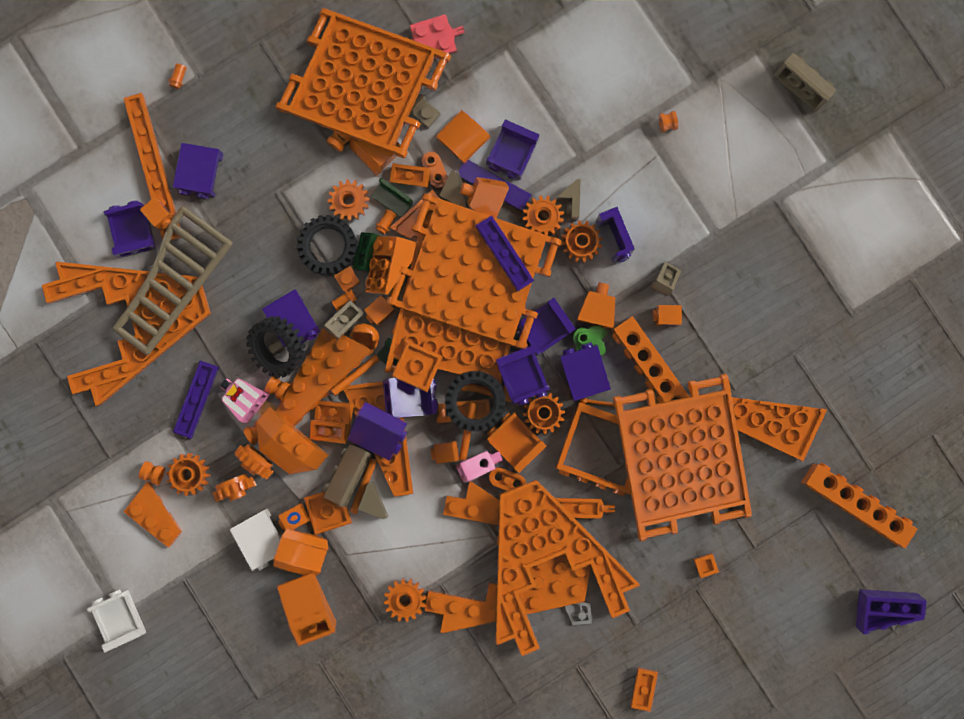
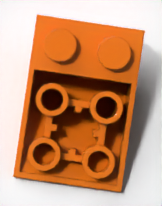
M377 236L373 245L374 252L369 264L370 271L366 280L365 292L388 295L400 278L401 272L399 271L401 266L408 268L411 264L416 242L400 237Z
M314 572L277 586L291 632L298 646L335 633L336 619Z

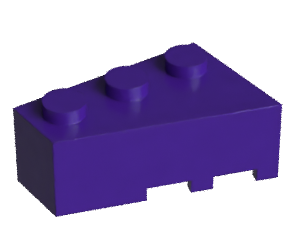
M859 589L856 628L865 635L869 634L870 631L885 630L890 626L898 624L901 626L925 620L927 600L918 593Z

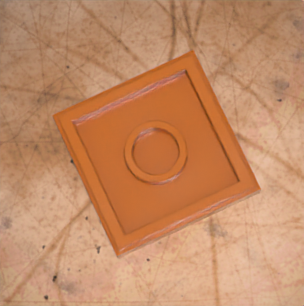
M407 341L392 377L428 392L443 356Z
M324 492L304 498L315 535L351 524L352 520L348 506L342 507L326 499Z

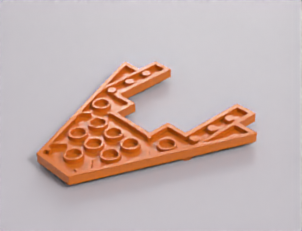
M55 262L60 279L43 284L42 289L48 304L102 288L107 305L126 301L128 307L150 271ZM158 272L154 279L180 299L188 291L166 273ZM181 275L192 284L198 278L196 276ZM203 285L149 355H145L125 339L117 341L122 360L67 376L72 394L75 395L91 390L95 406L102 405L211 315ZM152 287L149 288L145 295L146 298L169 315L176 307L174 303ZM141 303L134 311L135 314L157 330L165 322ZM132 321L135 331L134 337L147 346L153 336Z
M537 480L500 494L496 643L499 645L515 638L521 656L540 649L519 597V593L536 587L530 567L562 554L566 555L572 571L590 564L611 618L630 611L623 593L640 586Z
M469 481L466 499L447 495L443 515L499 525L500 500ZM562 554L530 567L536 587L519 593L526 615L585 602L591 565L589 564L572 571L566 555ZM489 582L486 601L429 590L425 611L444 614L440 633L496 622L497 584Z

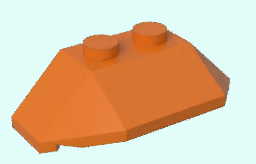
M270 406L257 420L259 451L288 474L317 470L329 456L327 452Z

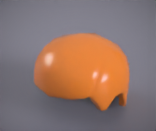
M365 323L357 324L351 331L350 337L354 341L372 351L377 348L379 333L373 326Z

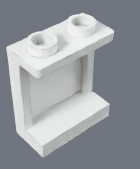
M268 509L230 529L251 570L258 568L260 571L269 566L268 561L274 559L281 539L270 519L271 514Z
M117 590L109 594V599L104 601L102 597L91 602L92 607L87 608V612L92 611L105 641V644L101 645L104 653L147 633L128 590L125 592Z

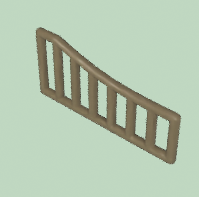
M184 206L179 208L171 219L172 222L167 226L157 257L146 280L125 312L113 326L115 333L145 355H149L233 245L231 240ZM183 216L223 244L217 253L177 225ZM173 232L211 259L205 269L170 244ZM167 251L200 275L194 284L163 262ZM159 269L188 290L182 299L154 280ZM150 287L176 305L170 315L145 297ZM140 303L165 321L159 330L134 313ZM129 319L153 336L147 346L122 328Z

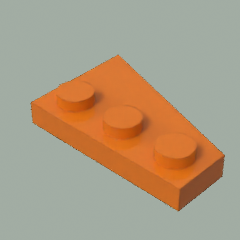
M147 481L124 510V513L169 548L182 533V530L172 514L164 506L161 497L155 492L152 483Z

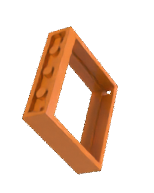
M579 402L555 468L559 469L558 473L568 477L570 473L577 475V480L585 483H588V480L596 482V487L606 490V487L613 488V493L618 495L630 494L628 476L624 486L564 465L581 412L618 425L617 415Z

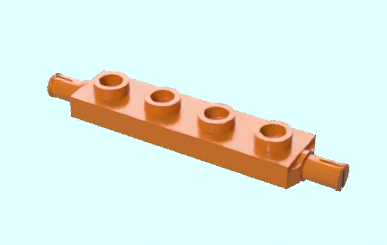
M555 498L574 518H602L603 513H615V509H607L615 508V505H603L602 499Z

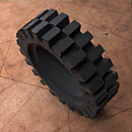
M320 215L317 219H310V223L306 222L304 224V229L299 231L300 236H297L298 244H296L301 261L307 268L323 276H332V274H338L349 265H352L353 258L355 259L357 251V239L351 227L344 220H340L336 216L326 215V217ZM333 229L343 236V253L333 262H320L311 254V239L320 230Z
M270 316L253 325L248 331L249 335H247L246 339L249 341L246 343V347H251L248 350V354L254 355L251 358L253 362L255 360L258 361L256 364L257 368L262 366L263 373L269 371V376L275 375V378H280L281 376L283 378L301 367L305 361L306 351L303 349L306 348V344L300 343L304 340L303 336H297V333L300 331L298 329L292 330L294 324L289 323L286 325L287 319L283 318L281 320L279 316L275 318ZM266 332H273L284 341L289 352L286 362L276 360L268 352L264 343Z
M469 371L459 375L450 383L445 395V409L454 424L466 431L479 432L494 426L503 415L506 403L505 393L500 383L493 376L481 371ZM470 383L485 385L493 395L494 402L491 411L480 419L465 417L457 406L459 391Z

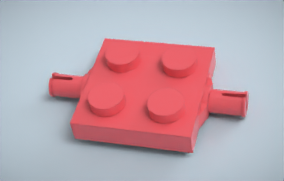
M446 14L410 25L413 35L412 40L448 54L457 52L454 36L465 34L463 26L452 29Z

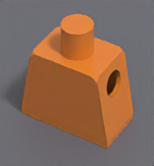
M476 177L473 186L467 183L462 184L460 194L468 196L467 204L470 208L497 218L509 187L503 181Z
M598 283L596 292L589 291L587 293L576 322L600 326L610 330L613 329L615 297L607 295L608 284Z

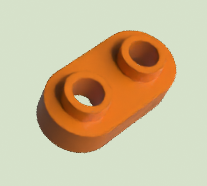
M427 152L422 157V166L430 168V185L435 189H442L448 179L445 168L437 153ZM433 158L435 161L429 164L428 159ZM440 175L442 179L440 181H436L435 177Z
M501 467L495 468L489 474L491 484L506 491L516 488L513 486L515 480L520 481V486L526 484V480L522 475ZM497 473L502 474V479L499 481L495 479Z

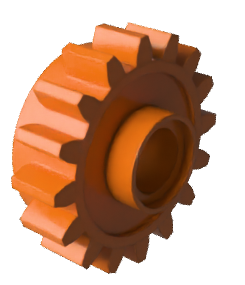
M346 179V184L339 181V187L332 186L335 191L329 192L332 199H328V203L333 204L329 209L335 211L334 216L338 217L340 215L341 220L348 218L349 222H352V218L359 220V215L365 216L364 210L369 209L366 203L370 202V198L365 197L369 193L367 190H363V184L357 186L356 180L350 184L349 179ZM346 198H354L351 204L347 205L344 203Z
M539 195L538 201L533 197L531 200L532 204H526L528 210H523V214L527 215L522 219L523 222H527L525 228H530L547 236L548 233L554 235V229L560 230L561 228L558 223L564 222V219L560 218L564 215V212L559 211L562 205L556 206V199L551 202L548 195L546 200L543 199L542 195ZM545 213L548 215V219L542 221L538 218V215Z
M579 220L577 225L571 223V229L565 228L564 230L567 235L561 236V239L565 240L561 242V246L566 247L563 253H569L568 259L575 257L576 263L579 259H582L583 263L586 262V258L590 261L593 260L592 254L597 256L599 252L596 249L602 248L599 242L603 240V237H598L601 231L594 229L595 224L592 226L588 225V221L582 224ZM584 238L587 244L581 246L577 243V239Z
M552 393L538 399L534 396V400L529 398L530 405H524L527 412L523 413V416L528 417L524 422H530L529 429L535 427L536 433H539L540 429L543 430L544 434L547 433V429L554 432L553 427L559 428L558 422L564 421L561 414L565 413V411L560 409L563 403H557L558 397L551 398ZM541 408H547L549 411V416L546 419L539 416Z
M247 444L245 447L240 445L234 452L235 456L242 461L241 466L252 475L259 474L267 480L274 472L271 468L273 463L251 445Z
M188 453L187 457L184 454H180V459L174 458V464L168 465L170 471L166 472V475H169L167 482H171V489H178L177 494H181L184 491V496H188L191 491L192 495L197 494V489L199 491L204 490L202 484L207 485L209 483L205 479L211 476V474L206 473V470L210 467H204L206 460L199 461L200 455H195L193 458L192 453ZM187 469L190 470L192 474L189 480L185 477V471Z
M244 474L216 485V491L212 494L216 502L226 498L229 501H233L245 496V490L257 485L253 477L248 478V475Z
M402 578L400 583L395 580L394 587L392 585L388 586L391 592H385L384 596L388 597V599L384 600V604L389 605L386 608V612L392 611L391 617L393 618L397 615L398 621L405 617V621L408 622L410 616L415 620L416 613L421 615L423 612L420 607L426 606L422 602V600L427 598L426 595H422L424 588L419 589V582L412 583V578L408 582L405 581V578ZM402 595L409 596L410 603L403 604L400 597Z

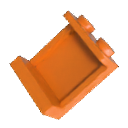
M508 413L501 420L503 424L498 429L494 426L487 433L489 436L487 441L520 473L546 445L515 413L512 415Z

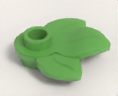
M595 325L588 329L578 328L573 333L576 350L581 349L582 344L592 342V344L598 345L600 355H604L606 348L602 339L608 332L604 328ZM585 334V340L581 341L580 336Z

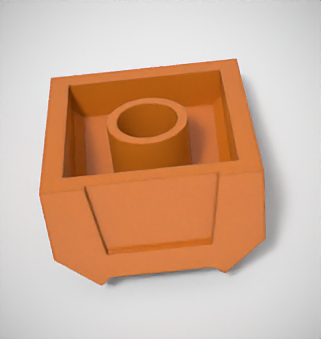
M354 138L350 139V149L376 177L397 157L396 154ZM397 142L395 146L400 147L401 145Z
M286 529L280 539L274 557V567L302 575L314 572L317 576L321 573V567L328 551V542L325 538L318 535Z

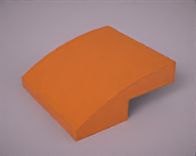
M463 110L436 135L437 140L464 164L491 137Z
M320 400L315 407V420H311L310 439L345 444L351 426L353 403Z

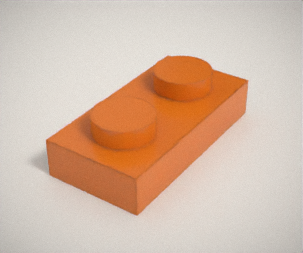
M392 163L390 182L428 188L430 168Z
M637 668L630 704L631 708L651 712L658 676L657 671Z

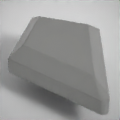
M581 602L565 606L573 625L592 624L590 603Z

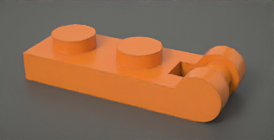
M489 399L457 402L459 411L465 417L467 416L469 402L477 403L474 419L483 418L490 412ZM445 403L438 404L437 423L452 422L450 417L446 416Z

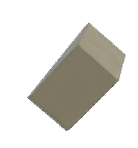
M458 169L450 172L439 196L454 204L468 207L467 196L460 194V188L463 183Z
M372 481L367 484L358 510L385 519L389 515Z

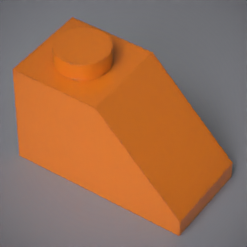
M457 441L433 444L434 448L430 449L432 460H436V464L460 460Z

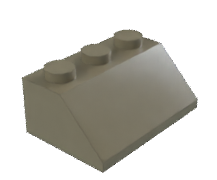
M794 53L773 75L815 112L836 91L830 81L823 79L815 68L809 67L801 56Z
M351 444L349 447L345 446L340 455L343 458L340 465L336 464L332 471V475H334L332 481L327 482L323 489L324 497L342 507H346L372 455Z

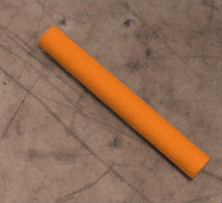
M376 355L372 356L332 388V394L334 396L339 394L380 361Z
M469 402L467 418L474 419L477 403ZM465 429L459 455L461 460H467L472 432Z
M370 458L353 501L350 512L353 514L358 512L365 489L376 466L377 460L374 458Z

